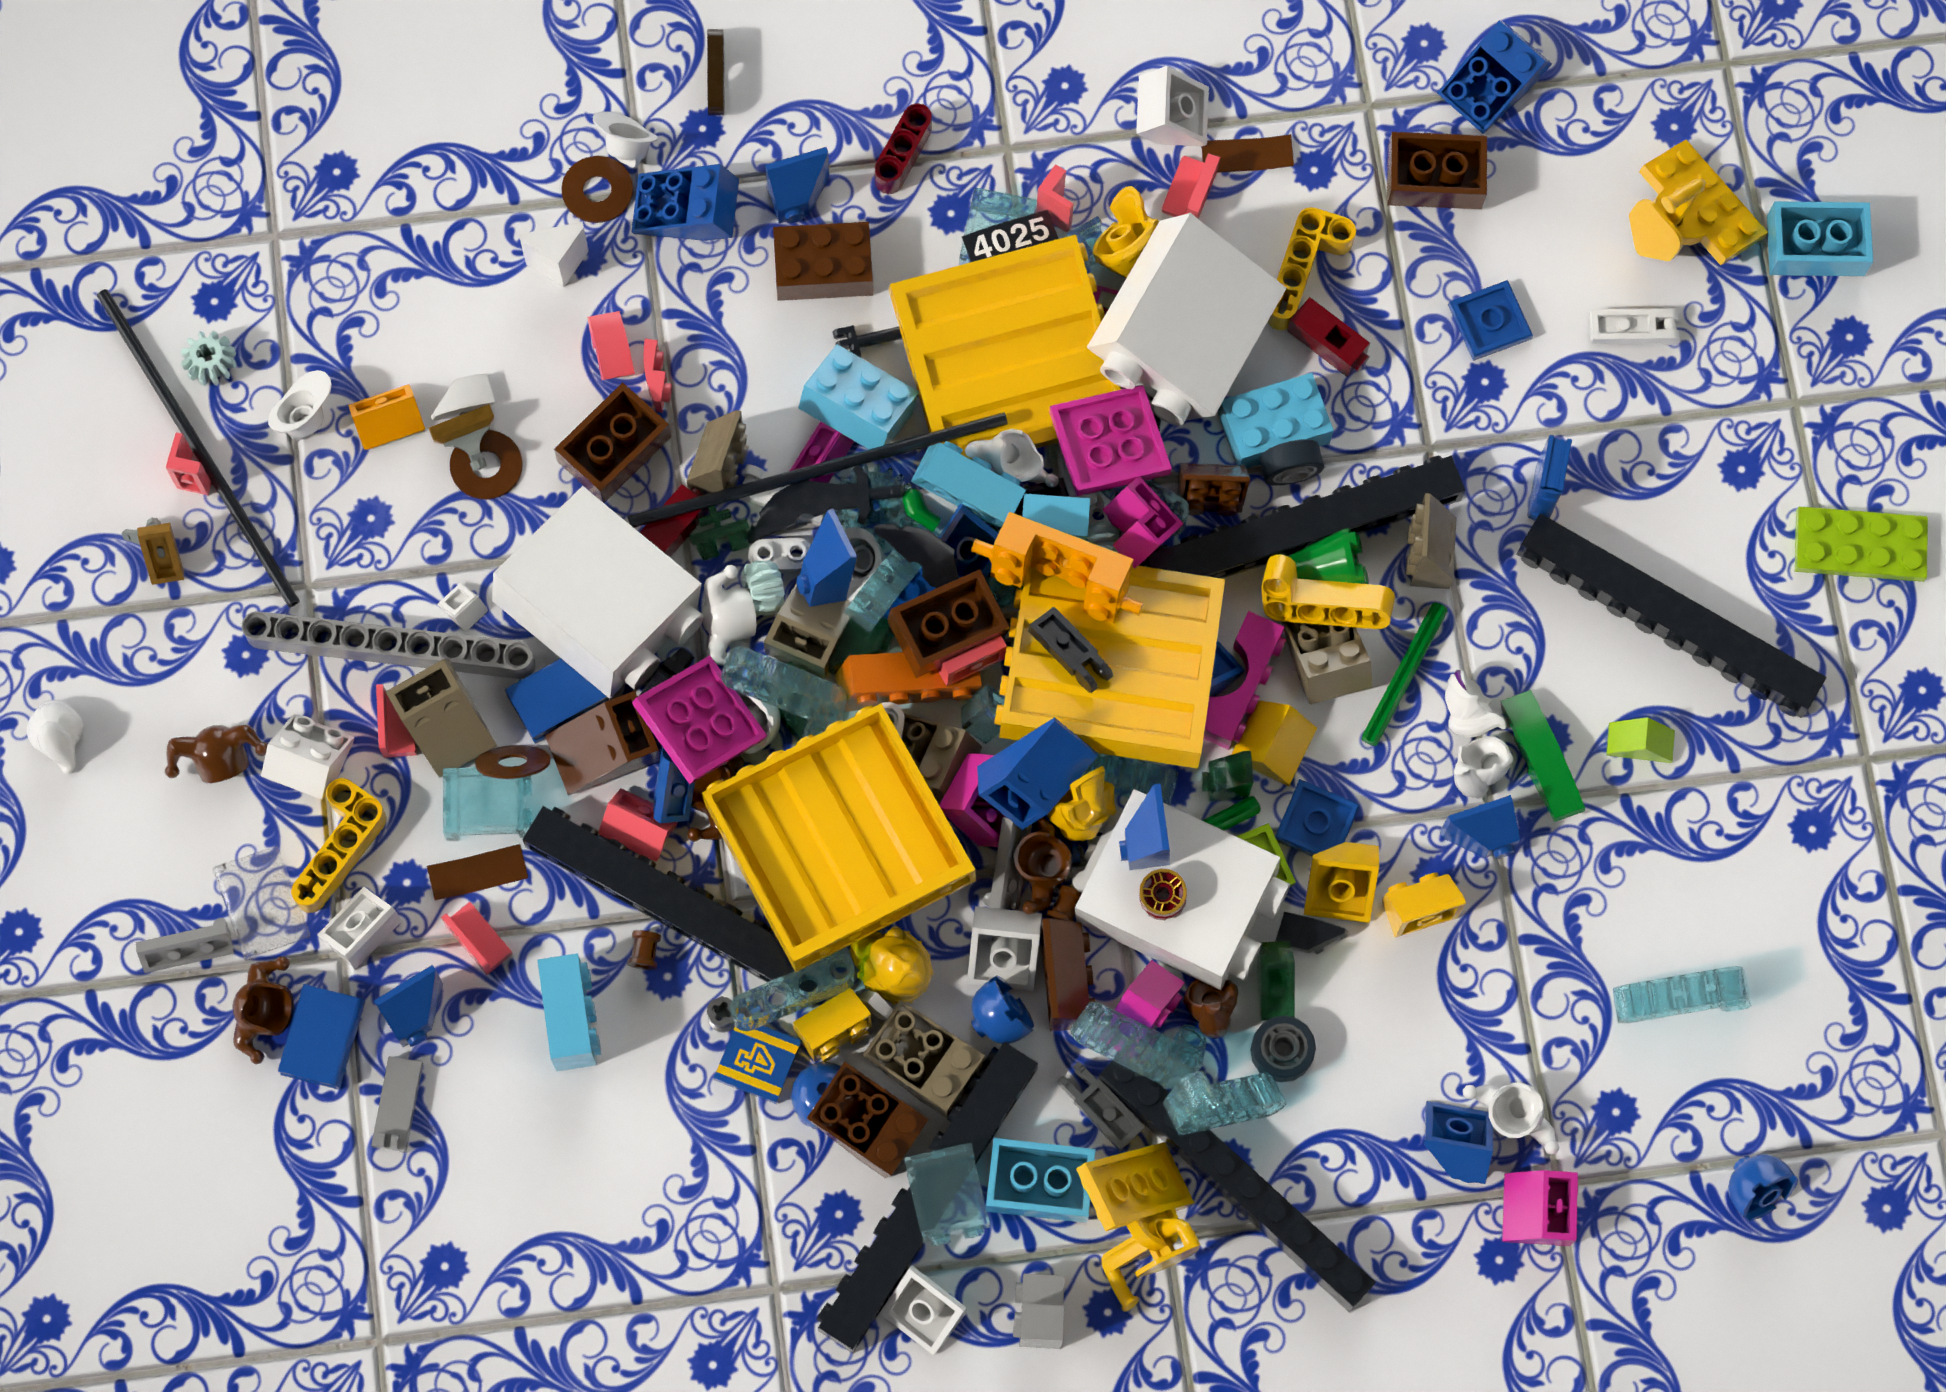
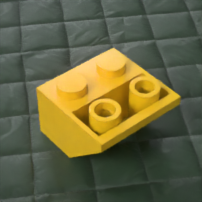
M851 987L793 1022V1029L800 1040H802L814 1063L819 1059L825 1062L832 1059L841 1052L839 1047L849 1041L852 1044L860 1042L869 1035L868 1030L872 1028L871 1013Z

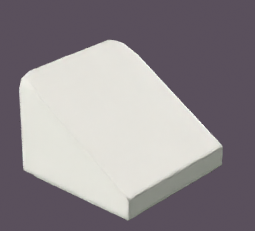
M459 583L437 604L463 631L470 629L488 611L481 599L462 583Z

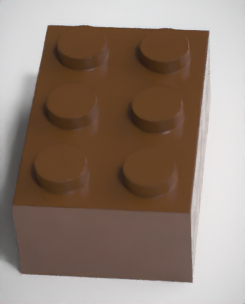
M1413 132L1391 133L1387 156V206L1482 210L1487 196V136Z
M869 222L773 227L778 301L873 296Z
M622 382L554 448L557 462L594 496L605 503L671 438L669 424Z
M980 569L891 608L887 619L916 678L942 667L943 662L1000 635L1005 639L1009 630V625Z

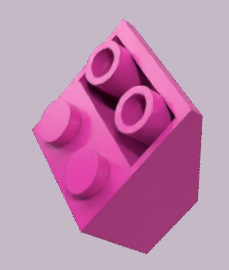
M1540 1170L1505 1173L1502 1242L1571 1246L1576 1242L1578 1172Z

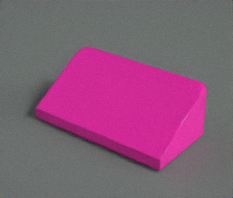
M820 421L789 471L846 456L854 441ZM835 472L809 479V481L829 483Z

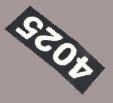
M1048 209L961 236L971 262L1059 239Z

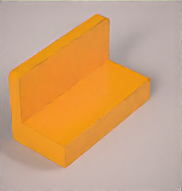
M410 384L348 405L365 450L425 429Z

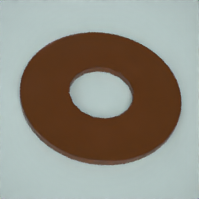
M590 156L579 160L566 172L561 187L562 198L567 209L577 218L590 223H603L615 219L626 210L632 199L633 184L627 169L618 161L605 156ZM594 177L606 179L611 185L610 195L605 200L599 202L587 199L583 188L589 179Z
M489 430L481 439L480 453L491 452L499 458L500 468L494 476L489 478L477 476L470 466L471 460L469 455L458 448H454L449 464L451 477L455 485L466 495L481 500L495 499L508 493L517 484L523 467L522 456L516 443L501 432Z
M503 746L482 753L477 757L475 767L479 773L492 778H523L545 770L550 765V755L545 750L533 746ZM512 757L527 760L526 763L519 766H503L499 764L501 760Z

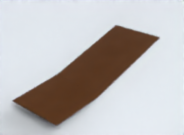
M1291 134L1265 138L1207 140V145L1201 146L1202 162L1205 163L1208 153L1220 157L1217 172L1258 171L1294 166Z
M520 844L427 866L434 900L464 895L528 878Z

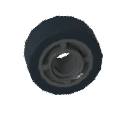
M1286 1015L1272 1017L1263 1022L1254 1034L1250 1048L1252 1062L1258 1072L1269 1080L1280 1083L1294 1081L1306 1073L1314 1060L1316 1051L1314 1035L1309 1027L1298 1018ZM1278 1042H1286L1290 1045L1292 1054L1280 1056L1275 1051L1274 1045Z

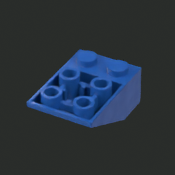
M1499 20L1439 89L1437 94L1484 134L1535 85L1552 63L1507 23Z
M721 164L640 173L638 175L631 232L638 235L702 241L732 238L739 178Z
M1054 717L977 766L979 795L1023 830L1053 809L1070 789V784L1079 779L1098 757V753Z

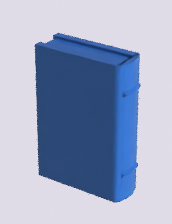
M1549 435L1536 464L1527 512L1528 518L1535 521L1540 513L1548 518L1551 517L1563 492L1572 439L1567 438V440L1554 438V435Z
M561 658L522 680L519 679V682L504 689L535 744L545 739L546 734L598 705L612 700V698L609 699Z
M303 984L279 1064L278 1072H280V1075L339 1090L344 1073L347 1072L346 1067L360 1021H362L361 1016L365 1000Z

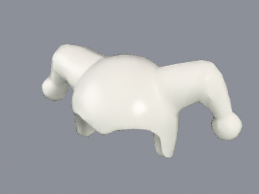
M1008 429L1000 432L992 440L973 441L965 449L966 456L972 459L978 457L992 465L991 467L996 474L1002 475L1005 472L1016 477L1021 482L1046 483V486L1053 488L1058 485L1059 479L1057 475L1048 474L1042 468L1044 466L1042 455L1038 453L1033 441L1022 430Z
M727 565L723 572L708 577L704 584L706 602L702 608V614L704 615L702 623L709 633L706 657L710 655L717 665L733 666L736 670H742L746 667L745 658L742 656L732 657L726 650L732 641L755 635L757 626L753 599L747 588L725 590L722 587L728 578L733 579L738 574V570L734 565Z
M1510 1083L1501 1088L1489 1085L1478 1087L1473 1085L1465 1086L1463 1096L1466 1099L1475 1098L1479 1103L1489 1108L1491 1124L1500 1134L1509 1138H1521L1530 1135L1539 1144L1545 1146L1546 1153L1550 1155L1558 1153L1560 1147L1556 1142L1555 1129L1544 1118V1102L1541 1095L1532 1086L1525 1083Z

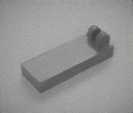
M1002 817L992 890L983 897L985 905L999 909L1010 908L1019 910L1024 878L1015 866L1014 854L1022 838L1031 833L1032 824L1022 830L1007 817Z
M224 918L216 919L213 926L136 942V952L144 973L234 954L231 933Z
M388 1056L371 1144L373 1148L407 1152L423 1068L422 1061Z

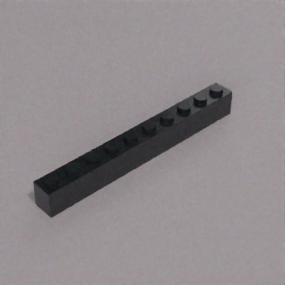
M1438 455L1425 460L1423 465L1414 468L1410 465L1400 467L1393 472V475L1381 478L1380 475L1372 476L1364 480L1362 485L1353 488L1350 485H1345L1335 489L1331 495L1322 498L1320 495H1314L1303 500L1302 504L1291 508L1290 505L1280 506L1271 512L1272 514L1264 517L1252 515L1243 519L1241 524L1230 528L1229 525H1221L1211 530V534L1202 537L1191 535L1182 539L1180 544L1171 547L1160 545L1145 559V567L1223 579L1266 565L1268 559L1273 555L1290 556L1342 529L1350 528L1351 532L1361 534L1410 518L1415 514L1416 504H1422L1425 493L1431 494L1443 506L1459 502L1463 498L1465 488L1452 455L1445 458Z
M1541 513L1538 515L1516 554L1529 567L1535 569L1539 567L1548 572L1555 582L1562 585L1569 584L1577 589L1583 598L1602 603L1607 606L1606 609L1611 614L1620 618L1626 617L1635 622V626L1644 633L1656 634L1664 639V643L1670 648L1678 651L1682 649L1692 655L1693 660L1698 664L1715 668L1729 682L1743 684L1750 689V692L1755 697L1762 700L1769 699L1779 705V709L1789 716L1802 718L1827 678Z
M542 806L522 839L527 849L807 1006L814 1007L833 975L832 967L829 966L830 961L826 957L795 972L777 937L770 933L772 928L757 919L752 923L741 917L743 912L729 903H726L724 906L713 901L714 896L700 887L693 890L684 885L685 880L676 873L668 871L665 874L655 868L657 864L643 855H639L636 858L627 853L628 848L617 840L610 839L607 842L598 837L599 832L586 823H582L581 826L569 820L571 816L557 807H553L550 810Z
M1006 1042L1002 1044L1000 1049L995 1046L992 1048L984 1061V1064L988 1066L981 1077L978 1075L973 1077L965 1091L970 1095L963 1105L957 1103L947 1118L951 1124L946 1132L942 1133L939 1131L929 1145V1149L932 1150L931 1155L926 1162L920 1159L910 1175L914 1181L908 1190L902 1187L891 1204L896 1207L889 1219L883 1216L873 1231V1234L877 1237L871 1247L863 1246L854 1261L858 1264L852 1276L847 1273L844 1275L835 1290L839 1293V1296L833 1305L827 1302L816 1319L820 1322L818 1326L820 1333L852 1354L1038 1069L1036 1061Z
M1124 1050L1099 1074V1079L1140 1121L1348 1312L1376 1283L1374 1279Z

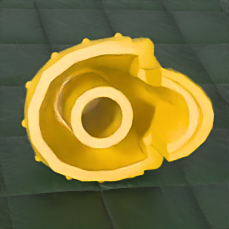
M1132 186L1123 188L1114 197L1110 210L1118 222H1113L1099 236L1093 246L1092 253L1095 263H1099L1124 278L1128 277L1159 223L1158 219L1147 216L1143 198L1140 192Z
M1104 766L1085 774L1071 783L1070 789L1047 814L1049 820L1059 828L1061 834L1069 841H1085L1086 839L1095 838L1103 823L1110 818V815L1114 816L1117 813L1114 802V785L1104 781L1106 772Z
M893 926L885 934L875 932L851 944L850 953L853 964L860 970L857 973V978L863 982L867 990L877 992L884 1000L891 1002L893 1005L898 1004L900 1000L912 1004L914 1000L927 991L932 975H934L930 959L931 955L924 948L922 942L910 934V931Z

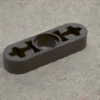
M724 29L707 30L708 116L724 115L725 113Z

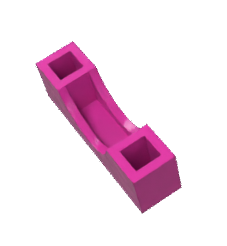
M1248 611L1233 645V649L1238 653L1245 665L1246 679L1231 694L1220 697L1209 696L1203 739L1229 750L1233 741L1240 742L1247 726L1241 722L1246 712L1253 713L1260 698L1255 692L1259 684H1267L1273 667L1268 666L1273 655L1280 656L1287 640L1282 638L1284 626Z

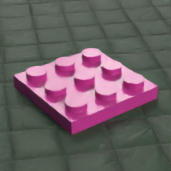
M1144 385L1135 386L1133 389L1125 388L1050 406L1049 413L1077 497L1129 485L1138 476L1146 481L1171 475L1172 468Z
M710 655L639 695L632 702L689 784L759 744L767 737L765 731Z

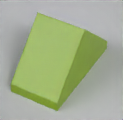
M1650 718L1610 722L1608 725L1606 756L1672 763L1675 730Z

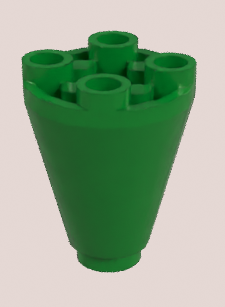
M1350 528L1342 529L1288 556L1296 564L1298 579L1369 584L1366 566L1359 564L1357 554L1363 553L1359 534L1351 532Z

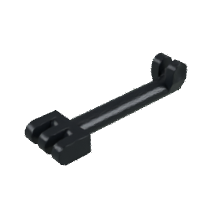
M854 325L832 331L834 339L847 337V339L837 341L835 346L838 344L846 350L850 349V352L860 358V348L902 339L899 326L862 335H856Z

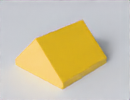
M1259 700L1246 723L1247 726L1240 742L1236 743L1229 759L1284 785L1290 786L1317 727L1291 705Z

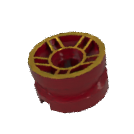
M1160 868L1151 871L1144 877L1140 884L1139 900L1142 909L1146 911L1148 916L1156 920L1166 921V919L1175 918L1184 909L1187 888L1184 880L1178 873L1170 869ZM1163 888H1167V893L1169 894L1166 900H1161L1156 895Z

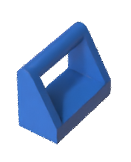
M663 746L653 801L654 819L659 823L689 821L695 782L691 784L687 782Z

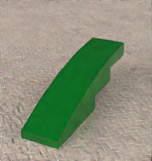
M1529 690L1501 700V710L1514 732V741L1527 763L1528 774L1554 822L1584 812L1585 806L1570 769L1532 691Z

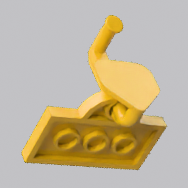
M1686 139L1644 164L1639 171L1643 178L1658 193L1654 201L1642 199L1637 202L1629 213L1635 250L1640 256L1670 261L1675 258L1683 245L1691 246L1701 243L1720 265H1723L1761 241L1768 233Z
M1165 1142L1086 1162L1076 1168L1082 1186L1087 1191L1096 1210V1215L1105 1231L1127 1226L1132 1234L1131 1238L1107 1251L1101 1259L1102 1268L1124 1312L1132 1309L1138 1303L1139 1298L1130 1291L1120 1268L1150 1251L1154 1261L1135 1272L1136 1277L1140 1278L1180 1263L1195 1254L1201 1246L1190 1224L1178 1218L1176 1211L1194 1204V1201ZM1180 1236L1184 1247L1175 1250L1172 1244Z

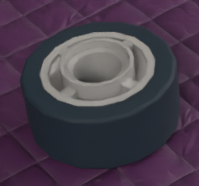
M1301 439L1285 442L1269 448L1259 457L1266 484L1272 486H1284L1306 481L1320 474L1325 468L1319 444L1314 440Z

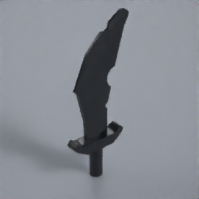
M860 466L853 468L857 475V483L838 485L805 480L791 484L770 498L759 512L760 519L752 523L746 535V540L748 543L753 544L763 537L796 524L798 517L802 514L808 513L813 515V517L825 514L830 509L838 511L859 508L860 515L857 522L865 526L874 511L873 501L904 497L903 486L899 484L872 488L871 479Z
M879 523L874 526L873 531L875 534L885 539L909 563L917 562L921 564V576L931 587L936 589L959 579L954 560L955 549L929 530L909 525L897 528L895 524Z

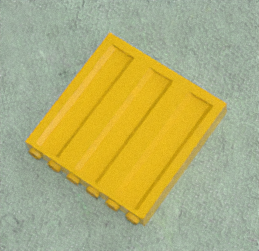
M1076 235L890 284V298L916 389L919 391L918 396L929 433L1002 412L1006 414L1008 425L948 441L963 449L961 455L972 459L966 456L965 453L969 443L992 440L1000 432L1008 429L1022 430L1033 441L1036 449L1059 443L1049 413L1050 406L1121 390L1120 386L1108 380L1101 373L1100 368L1104 361L1087 348L1105 313L1102 304H1096L1093 292L1097 291L1096 282L1092 273L1087 274L1084 264L1085 261H1088L1087 251L1083 242L1078 243Z
M1137 566L1135 569L1132 567L1126 596L1144 602L1139 616L1134 613L1120 609L1114 623L1106 620H1095L1089 614L1083 612L1085 587H1075L1064 579L1043 575L1037 569L1031 567L1024 581L1023 590L1016 589L1013 608L1019 609L1018 618H1011L1009 637H1013L1015 640L1013 647L1007 646L1004 666H1009L1010 670L1009 676L1002 675L999 695L1005 696L1004 705L997 704L994 724L1001 725L999 738L1019 740L1055 717L1097 753L1198 769L1202 753L1225 579ZM1052 607H1055L1098 650V655L1108 664L1114 676L1105 681L1093 671L1090 663L1084 668L1098 685V688L1092 693L1087 692L1078 683L1075 676H1071L1028 632V626Z
M882 703L874 707L871 705L860 709L854 717L846 721H836L830 724L826 731L816 736L808 735L803 737L796 743V746L786 751H775L766 758V761L756 766H745L737 772L736 776L726 781H715L707 787L706 791L702 792L706 808L795 972L976 881L974 866Z

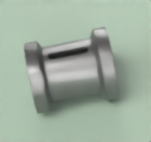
M721 996L711 1000L709 1003L707 1015L711 1027L717 1032L722 1033L734 1029L738 1020V1013L734 1002L728 997ZM726 1008L730 1017H723L721 1021H718L715 1012L721 1013Z

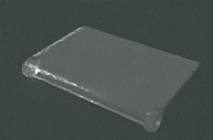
M278 846L212 868L245 961L252 960L259 954L311 937L302 910L297 906L292 897V883Z

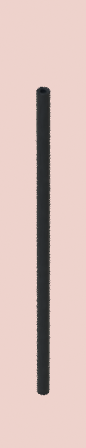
M107 289L100 291L97 294V298L179 431L183 433L197 460L201 462L210 481L287 606L291 608L300 602L299 598Z
M1002 412L627 516L628 521L633 528L925 448L937 443L1008 425L1006 414Z

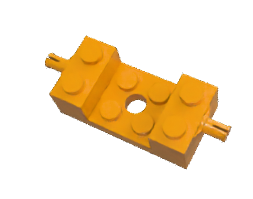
M1012 512L1008 513L994 546L977 538L973 543L971 552L989 558L992 563L990 576L996 578L997 581L1004 585H1014L1021 588L1032 567L1043 575L1056 576L1078 588L1085 587L1083 612L1089 614L1095 620H1106L1114 623L1120 609L1134 613L1139 616L1144 602L1126 596L1134 559Z

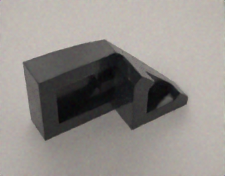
M1284 911L1275 943L1278 947L1306 953L1314 951L1316 954L1324 951L1323 948L1339 938L1342 940L1347 937L1348 931L1334 924Z

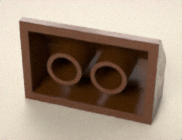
M1050 918L1042 919L1040 935L1050 1032L1090 1028L1091 1018H1097L1095 998H1089L1088 985H1093L1092 965L1085 964L1084 954L1090 952L1089 933H1082V924L1079 922Z

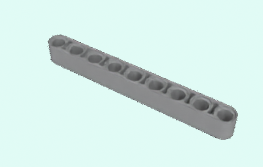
M259 611L247 614L242 621V631L249 644L254 648L420 668H428L442 659H449L456 672L515 679L528 677L534 672L536 667L531 648L526 643L520 641ZM265 625L267 627L263 634L259 636L251 635L252 629L255 626ZM294 628L299 630L295 638L284 639V634L287 630ZM328 632L332 634L328 642H316L317 637L321 633ZM353 637H364V641L360 646L351 647L348 645ZM387 640L397 641L395 648L390 651L382 650L381 646ZM425 643L430 646L429 650L424 654L418 655L413 652L419 644ZM453 647L462 649V653L456 658H448L446 656L447 651ZM485 651L495 653L494 658L489 662L479 660V656ZM517 655L528 657L527 661L521 666H515L511 663L512 659Z

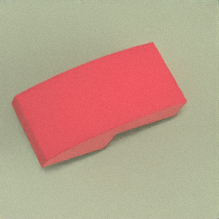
M620 311L587 317L593 349H596L601 380L635 374Z
M645 339L644 371L647 387L656 412L663 413L664 402L670 403L672 383H667L666 372L662 371L664 352L659 351L658 340Z

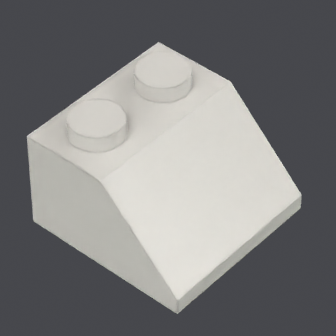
M1169 66L1140 75L1136 134L1156 144L1207 145L1209 87Z
M975 906L967 984L983 986L987 981L998 975L1013 989L1033 991L1042 913L1027 915L1023 911Z

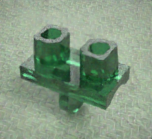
M715 506L708 507L709 515L698 518L700 527L713 524L714 528L689 535L691 544L696 545L703 561L720 556L715 539L727 535L732 552L749 547L746 529H749L747 519L744 518L721 526L720 521L732 518L729 509L717 512Z

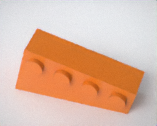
M903 652L849 655L834 675L839 713L860 710L870 705L874 707L883 702L902 705L918 702L929 703L949 698L962 701L972 698V695L982 686L980 671L949 686H946L937 669L916 678Z

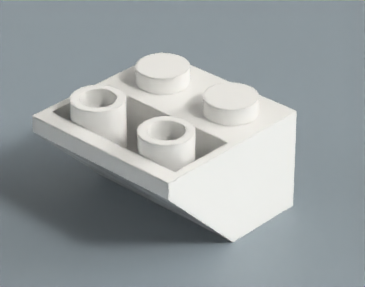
M293 714L268 743L261 776L323 799L329 783L339 776L354 742V736L348 735L338 728L327 727L314 722L309 717Z

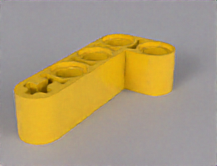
M1313 207L1305 208L1299 213L1277 277V281L1284 285L1286 290L1268 320V324L1276 330L1288 329L1290 319L1298 311L1318 250L1334 255H1344L1351 250L1356 235V227L1352 220ZM1312 223L1317 229L1307 230L1303 227V224ZM1341 232L1344 233L1348 238L1345 240H1339L1335 238L1333 234ZM1295 251H1303L1308 257L1300 259L1293 253ZM1286 279H1293L1297 281L1299 285L1296 287H1289L1284 283V281ZM1282 300L1288 302L1284 314L1278 313Z
M1281 554L1273 555L1268 559L1261 586L1264 613L1272 620L1283 622L1383 629L1390 624L1395 601L1394 592L1382 585L1298 579L1296 564L1293 559Z
M345 778L333 780L326 789V797L331 807L343 817V820L296 879L291 889L295 903L302 911L307 913L317 912L326 904L386 824L387 816L381 803ZM343 790L351 792V796L346 802L338 803L335 801V797L339 792ZM375 809L378 811L374 820H362V815L366 810ZM346 836H357V842L353 847L344 848L341 846ZM325 863H337V868L332 874L325 875L321 873ZM317 877L324 885L321 886L319 882L315 883L313 878ZM305 891L309 893L313 891L315 896L312 899L310 897L304 898L302 894Z

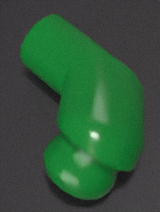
M915 488L906 490L902 499L907 516L933 532L940 523L941 518L927 509L923 494Z

